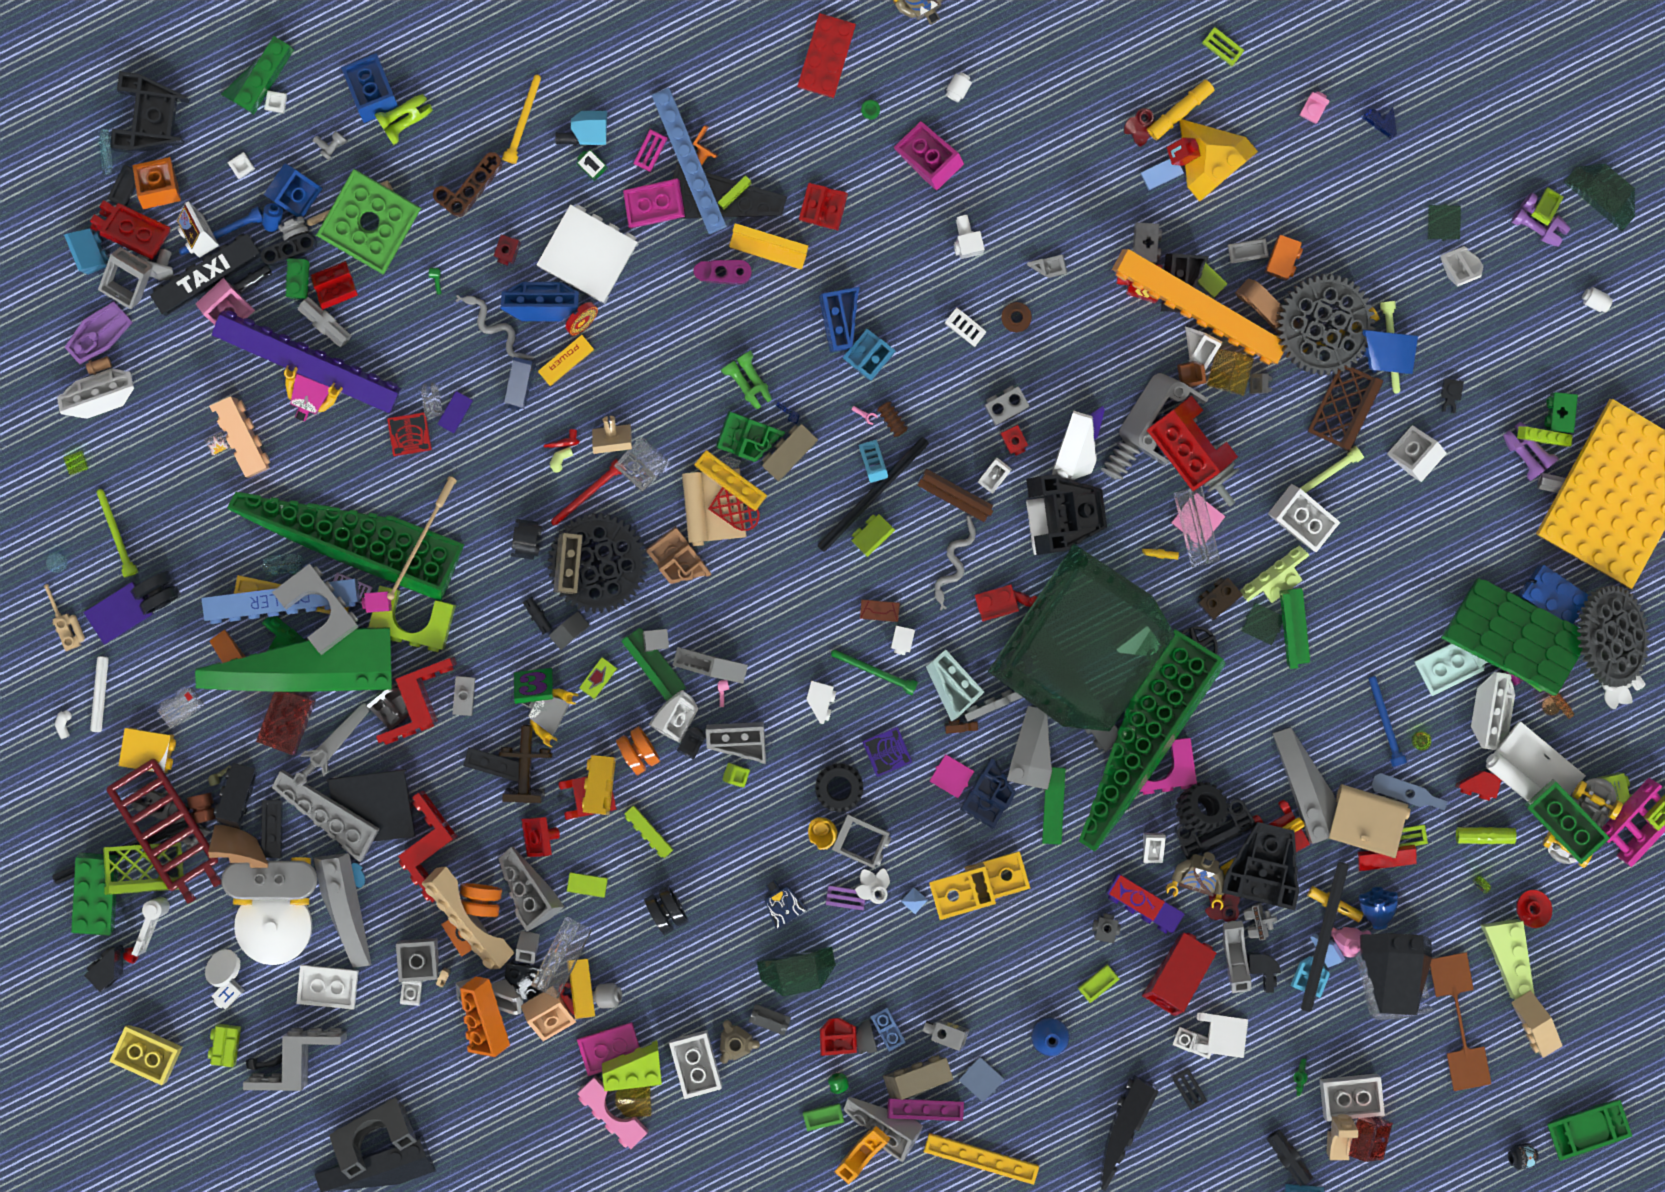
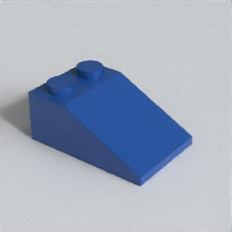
M377 53L341 67L364 123L376 119L374 114L378 112L386 113L399 107Z

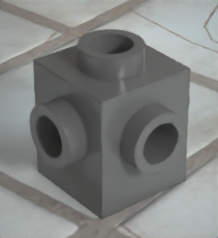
M1103 913V916L1098 915L1097 920L1094 919L1092 931H1095V940L1109 943L1115 942L1116 935L1119 936L1121 924H1118V920L1114 918L1115 915ZM1106 925H1109V928L1107 930H1104V927Z

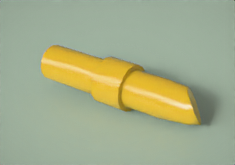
M1142 549L1143 554L1146 556L1178 560L1179 552L1165 551L1164 549Z

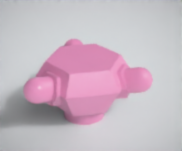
M1333 927L1331 936L1343 956L1355 957L1361 950L1360 935L1371 934V932L1368 930L1362 932L1357 928L1349 927L1337 930Z

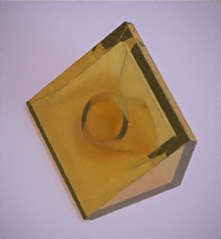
M1218 349L1213 360L1207 386L1244 396L1254 359L1239 352Z

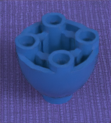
M1373 887L1372 891L1359 895L1360 908L1366 919L1372 923L1374 929H1386L1388 923L1394 917L1398 905V894L1396 892L1383 890L1382 887Z
M1043 1018L1032 1030V1044L1042 1055L1057 1056L1064 1052L1068 1046V1029L1058 1019ZM1050 1037H1054L1056 1042L1050 1044L1048 1040Z

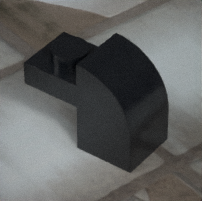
M1247 952L1250 974H1263V990L1266 993H1274V988L1277 987V978L1273 976V973H1281L1279 964L1266 953Z

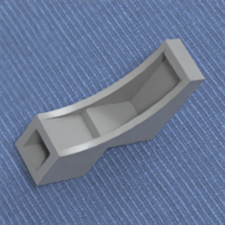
M1230 921L1224 923L1223 947L1228 963V978L1232 993L1251 991V977L1246 956L1243 922Z

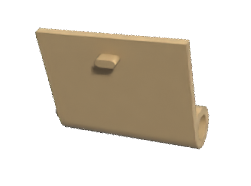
M740 468L733 469L735 472L741 475ZM703 472L682 474L689 543H692L693 546H702L704 541L747 537L746 531L734 528L708 509L722 486ZM725 489L722 491L720 496L726 495ZM729 496L730 503L737 502L735 496ZM726 497L720 498L721 505L728 504ZM717 500L712 507L718 506ZM740 504L741 511H744V504ZM737 505L731 506L732 513L739 512ZM728 506L721 508L722 514H729ZM717 508V509H712V510H714L715 512H717L718 514H720L719 508ZM741 513L742 519L745 520V514ZM739 514L732 515L733 522L740 521ZM730 516L724 517L725 519L731 522ZM739 523V524H734V525H736L737 527H739V528L742 529L741 523Z
M1341 784L1336 795L1337 807L1328 838L1396 858L1405 819L1409 818L1411 811L1408 808V804Z

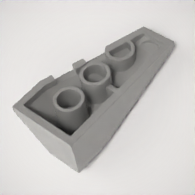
M1031 706L1027 707L1007 781L1048 790L1052 774L1047 710Z
M510 847L498 858L504 878L508 881L510 887V897L515 903V914L526 931H530L548 921L564 907L551 887L514 847Z
M852 1097L847 1099L843 1109L859 1126H865L870 1131L877 1126L888 1135L890 1140L883 1149L901 1162H904L923 1128V1125L915 1119L887 1118L888 1109Z

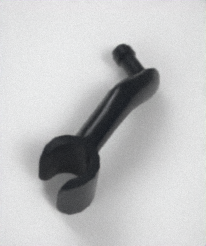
M279 1055L272 1061L257 1063V1058L247 1059L246 1068L256 1070L258 1068L274 1067L282 1063V1055Z

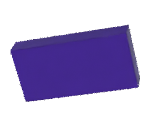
M456 391L437 424L455 434L473 400Z

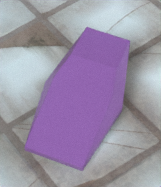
M112 302L85 318L64 348L79 364H82L110 349L133 322L115 302Z

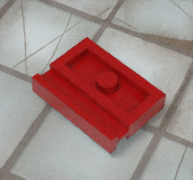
M1012 584L974 595L982 622L1020 611Z

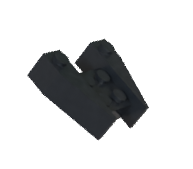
M119 71L117 91L120 94L136 96L132 131L112 129L110 148L118 152L138 153L184 144V140L181 137H173L177 101L189 103V99L143 75Z

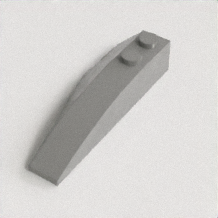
M1291 727L1272 733L1300 817L1305 824L1304 829L1308 841L1314 844L1329 839L1337 807L1333 792Z
M349 853L315 857L314 863L322 899L352 967L372 965Z

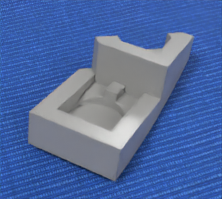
M1064 255L1027 263V266L1048 278L1068 274Z

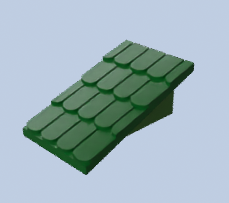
M1480 578L1475 580L1441 636L1442 639L1526 681L1539 692L1545 691L1553 696L1559 693L1583 650L1578 647L1581 640L1577 639V637L1581 636L1577 629L1581 628L1556 617L1542 608H1537L1511 592H1506Z

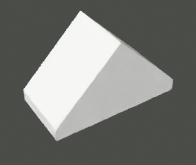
M996 458L979 479L978 483L993 494L1012 469Z
M1143 833L1144 863H1163L1165 834Z

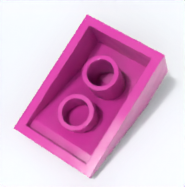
M921 121L894 146V149L935 190H938L964 165L959 153Z

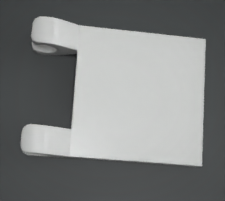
M1197 1013V1020L1210 1022L1207 1045L1195 1043L1193 1051L1244 1058L1248 1026L1247 1019Z

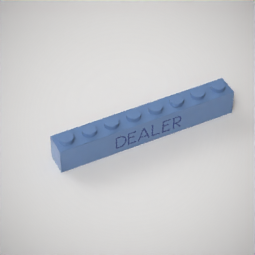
M358 579L329 582L335 589L332 593L336 598L339 596L346 604L345 607L356 606L355 602H360ZM275 589L201 598L204 621H210V624L222 623V619L229 618L230 622L241 621L243 616H248L249 619L260 618V614H267L268 617L279 616V612L286 611L288 615L297 614L298 609H306V612L317 611V607L325 606V610L331 608L329 601L325 597L311 594L303 597L286 610L272 593Z

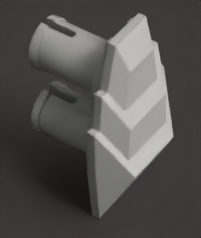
M160 249L156 263L150 262L149 258L141 254L138 255V258L153 266L150 277L161 281L169 280L174 276L172 267L168 266L170 256L172 255L170 251Z

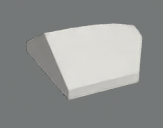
M1465 246L1440 256L1448 278L1457 287L1482 276L1483 264Z

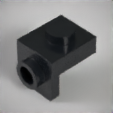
M689 727L677 751L694 759L706 735L699 728Z

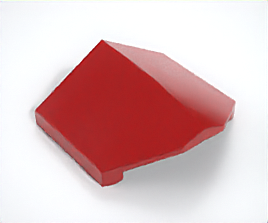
M831 1018L820 1028L821 1056L857 1053L856 1027L841 1018Z

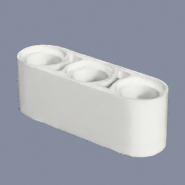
M1044 498L1026 500L1034 555H1036L1034 536L1048 534Z

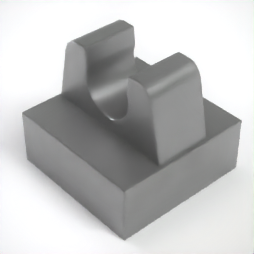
M1263 373L1251 374L1250 394L1271 392L1272 388H1268V381H1271L1272 377L1269 374Z

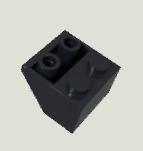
M113 945L111 948L106 949L100 955L102 959L94 961L86 968L88 972L84 976L99 992L109 988L123 975L124 947L122 945L117 947Z

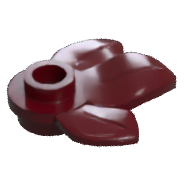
M1147 108L1139 109L1135 116L1130 117L1124 125V134H1132L1134 142L1139 147H1142L1149 139L1150 134L1147 128L1155 122L1151 110ZM1142 115H1145V117H1146L1145 121H1142V119H1141V116H1142Z
M1224 893L1221 897L1223 908L1220 910V902H1215L1214 908H1212V900L1216 898V894L1209 896L1211 906L1206 908L1205 912L1211 919H1223L1226 922H1230L1238 918L1239 909L1237 906L1240 902V897ZM1232 909V915L1227 916L1226 910Z

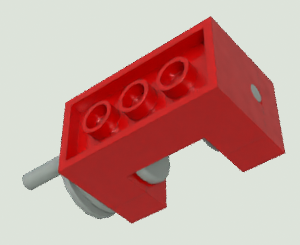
M1190 396L1149 427L1147 432L1192 491H1195L1202 485L1204 487L1208 485L1210 488L1207 491L1211 492L1216 489L1230 507L1235 501L1222 483L1240 470L1238 467L1235 469L1233 467L1235 465L1233 461L1238 456L1227 442L1220 447L1210 443L1196 424L1197 418L1195 417L1203 410L1193 396Z

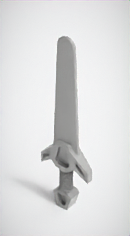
M367 703L361 704L316 750L304 751L300 755V757H310L311 762L304 771L296 773L292 782L297 787L307 782L308 774H311L312 770L316 767L322 768L323 777L328 773V760L370 711L366 705Z

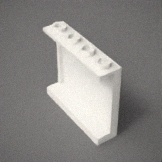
M578 204L575 207L570 205L539 259L537 266L606 304L609 298L608 295L635 247L639 244L635 241V236L627 232L625 235L620 233V228L611 223L609 225L602 222L603 219L596 214L588 215L585 213L586 209Z

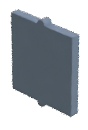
M981 1057L971 1066H968V1070L958 1079L982 1102L992 1093H995V1089L1005 1080Z

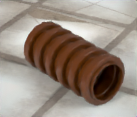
M887 401L877 408V412L881 413L880 417H883V421L887 422L886 426L891 428L890 432L894 433L893 436L898 437L907 431L908 426L905 427V422L901 420V416H898L899 412L894 410L895 406L891 405L892 402Z

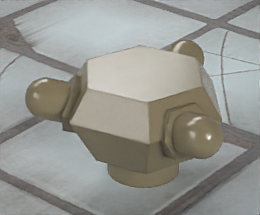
M729 1020L723 1022L725 1030L721 1033L720 1041L721 1063L725 1064L732 1059L737 1060L749 1054L750 1050L752 1051V1049L760 1047V1042L753 1040L752 1035L739 1026H732Z

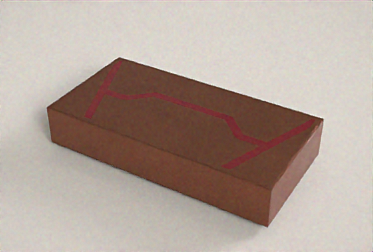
M861 600L860 619L898 622L900 603Z

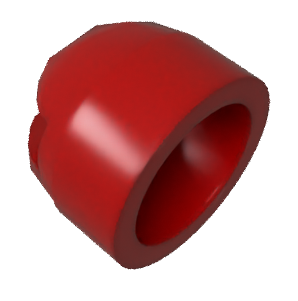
M128 947L123 953V958L127 962L134 964L138 956L132 955L134 947Z

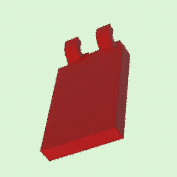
M104 200L100 204L99 208L101 210L99 214L107 217L106 220L101 219L95 214L90 220L92 223L90 228L100 231V236L153 260L170 233V227L120 203L114 207Z

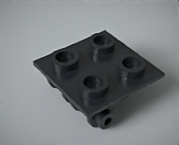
M513 962L506 963L505 979L510 985L514 986L515 991L521 995L522 999L530 1000L542 993L545 968H542V966L531 967L530 964L525 966V963L522 965Z

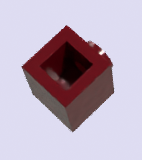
M501 234L494 253V257L498 259L497 262L506 266L509 263L514 264L521 242Z

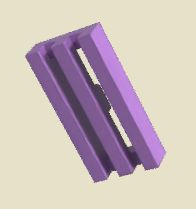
M828 886L826 905L864 911L865 900L857 897L831 894L832 890L857 894L855 889ZM830 898L861 902V904L855 905L830 901Z

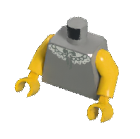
M557 688L553 689V699L522 703V705L531 709L528 715L530 725H532L534 732L543 740L545 745L552 747L550 740L557 741V738L553 735L569 705L576 704L572 701V697H578L577 693Z

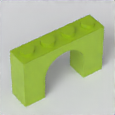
M379 586L378 592H391L393 588ZM396 590L394 593L395 597L391 600L392 611L372 612L368 628L390 627V640L402 643L403 639L410 641L409 645L420 648L422 644L428 646L427 650L439 652V649H445L456 605L435 600L428 625L417 633L403 630L396 621L395 610L401 590Z

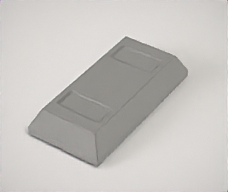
M1266 238L1228 245L1231 264L1269 257Z

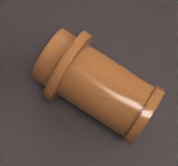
M108 356L95 361L89 360V363L86 364L88 373L96 375V372L112 367Z

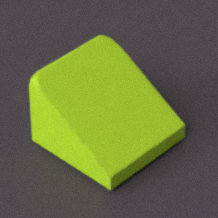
M728 763L722 780L744 788L750 769Z

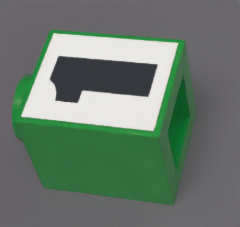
M591 150L588 152L583 151L577 158L579 160L577 165L594 182L607 170V166Z

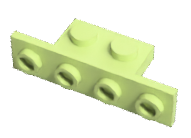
M1300 545L1292 549L1281 560L1276 561L1273 566L1260 573L1257 578L1239 590L1243 594L1242 597L1249 602L1263 591L1271 603L1275 602L1280 598L1279 591L1292 589L1302 581L1294 567L1306 559L1309 554Z

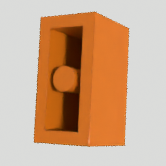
M1279 235L1265 273L1285 281L1289 277H1293L1296 266H1294L1295 260L1300 258L1303 248H1300L1302 242Z

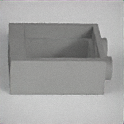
M119 247L110 255L98 290L118 301L123 306L132 309L141 301L153 266ZM118 267L139 278L134 293L113 281Z
M847 813L832 850L871 868H875V865L879 866L884 855L881 854L883 848H887L891 841V837H889L890 832ZM853 822L883 835L872 860L842 848Z

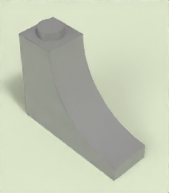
M677 647L673 666L742 684L744 683L748 667L746 664Z

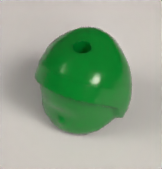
M835 1073L828 1078L830 1091L834 1094L843 1093L849 1087L847 1077L843 1073Z

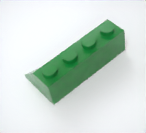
M273 36L263 54L221 95L254 115L266 97L267 90L269 91L294 49Z

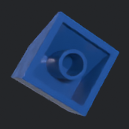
M284 163L263 195L294 216L304 217L323 188Z

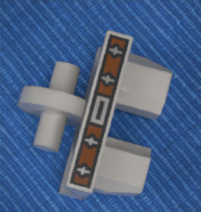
M1256 903L1244 910L1245 919H1255L1256 926L1248 927L1249 938L1265 940L1269 936L1268 930L1274 929L1272 922L1277 921V916H1271L1270 910L1263 912L1262 903Z

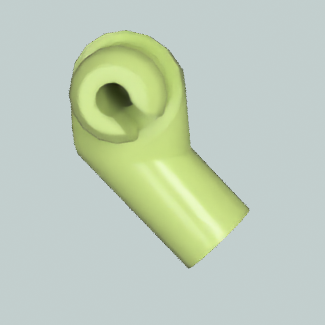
M568 447L554 453L550 461V468H552L553 472H560L563 459L573 456L571 448Z

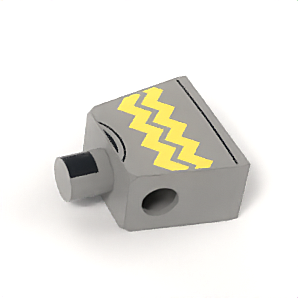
M939 1020L936 1024L926 1021L923 1032L932 1035V1041L958 1051L964 1048L970 1030L943 1020ZM941 1029L946 1031V1036L941 1034Z

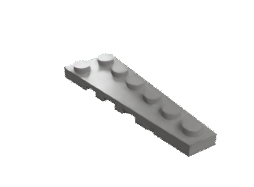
M281 770L272 788L294 805L302 814H306L311 818L316 826L324 829L329 837L338 841L342 848L359 862L363 861L379 828L304 783L297 787L292 782L294 776Z

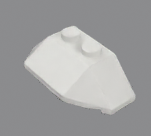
M111 368L75 381L63 394L57 397L60 413L87 419L123 406L134 389L131 373Z
M1494 672L1477 688L1471 728L1482 748L1496 750L1509 734L1515 700V692L1510 674Z

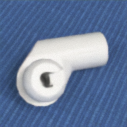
M68 710L59 712L55 721V727L61 740L70 736L65 726L66 722L72 717Z

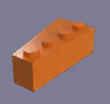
M475 976L460 988L462 1009L466 1011V1016L463 1017L464 1023L468 1027V1031L465 1034L470 1044L467 1046V1051L496 1057L510 1046L508 1035L490 980Z

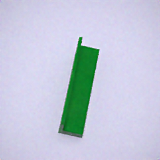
M1302 588L1279 591L1287 666L1290 669L1298 668V664L1310 662Z
M638 628L621 642L664 699L668 701L681 690H685L686 686L658 650L645 652L644 631L642 628Z

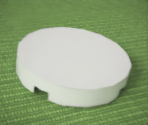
M224 949L218 951L207 963L205 968L206 980L215 987L228 985L229 981L232 978L235 979L239 972V957L231 950Z

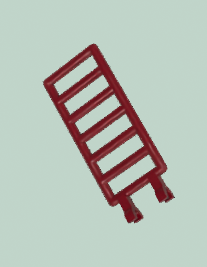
M156 759L149 760L106 788L109 796L169 891H174L178 888L187 904H190L196 900V897L186 883L205 871L214 887L222 884L220 877L212 867L218 863V858H209V843ZM153 768L158 778L121 800L116 790ZM163 784L168 794L134 816H131L126 806ZM173 800L178 811L142 833L136 823ZM183 817L189 827L152 849L146 839ZM192 833L195 835L199 842L198 844L168 863L161 864L157 855ZM204 850L209 860L174 882L171 880L167 873L169 870Z

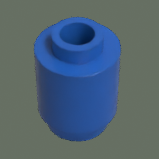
M270 203L264 207L262 224L265 230L269 232L278 230L283 217V208L280 205Z

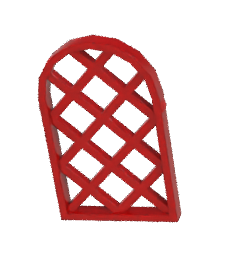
M722 487L708 509L738 530L749 531L753 529L760 520L759 509L756 510L757 518L752 519L751 512L754 510L747 506L748 510L741 511L740 504H743V502H739L737 497L736 503H730L729 496L734 495L728 494L726 489V495L720 496L724 490ZM726 497L728 504L721 505L720 498ZM717 500L718 506L712 507ZM737 505L739 512L732 513L731 506ZM728 506L729 514H722L721 508ZM717 508H719L720 514H718L717 512H715V511L712 510V509H717ZM748 512L749 519L743 520L741 513ZM739 514L740 521L733 522L732 515ZM730 516L731 522L725 519L724 517ZM750 522L751 527L744 529L743 523ZM739 523H741L742 529L739 528V527H737V526L734 525V524H739Z

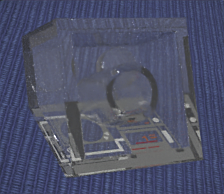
M639 437L632 445V449H628L614 467L643 492L663 473L671 462L644 437Z

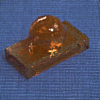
M1559 693L1555 696L1549 694L1550 697L1546 698L1542 703V710L1547 715H1556L1561 709L1568 719L1574 716V711Z

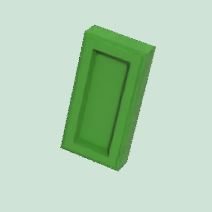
M840 1103L803 1112L807 1131L844 1123Z

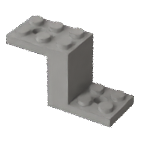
M291 1028V1031L282 1036V1073H274L272 1076H264V1073H254L253 1076H250L243 1082V1090H303L308 1085V1044L341 1045L347 1039V1031H341V1028H331L330 1031H322V1028H311V1031H303V1028Z

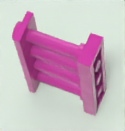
M1648 778L1625 802L1618 816L1614 820L1610 818L1601 828L1610 837L1607 842L1613 841L1621 849L1617 857L1630 867L1665 832V825L1657 831L1648 822L1639 830L1631 821L1638 812L1644 818L1648 812L1644 806L1651 798L1656 803L1662 798L1657 793L1662 786L1651 778ZM1625 826L1634 835L1628 844L1617 835Z

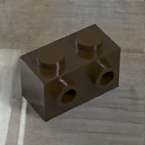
M1219 578L1213 584L1214 588L1211 591L1205 590L1198 596L1200 599L1197 602L1211 620H1215L1243 596L1229 578Z

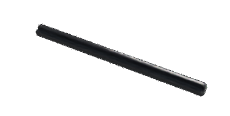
M921 437L887 472L888 478L880 480L819 542L818 548L825 552L929 445V442L924 437Z
M185 820L174 823L146 840L149 844H154L181 832L189 826ZM136 839L122 846H133L140 844ZM109 851V855H119L116 851ZM75 866L53 874L54 882L59 884L75 877Z
M1337 863L1301 1004L1303 1011L1311 1012L1313 1009L1349 867L1347 863Z

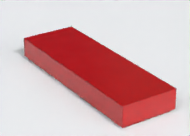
M1415 845L1398 847L1396 858L1372 851L1358 852L1359 871L1417 864Z

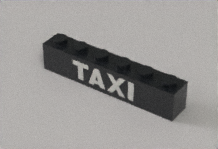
M244 233L238 235L230 245L227 243L219 247V252L214 255H206L202 258L203 262L187 267L184 274H177L169 279L170 282L164 286L161 284L154 288V292L150 296L161 314L169 315L215 286L221 279L228 278L261 257V251L252 236L248 233L246 235Z

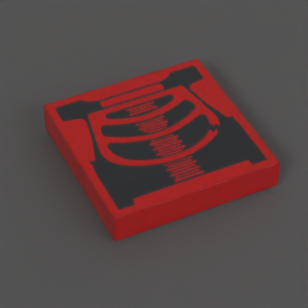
M426 412L387 418L393 456L432 451Z

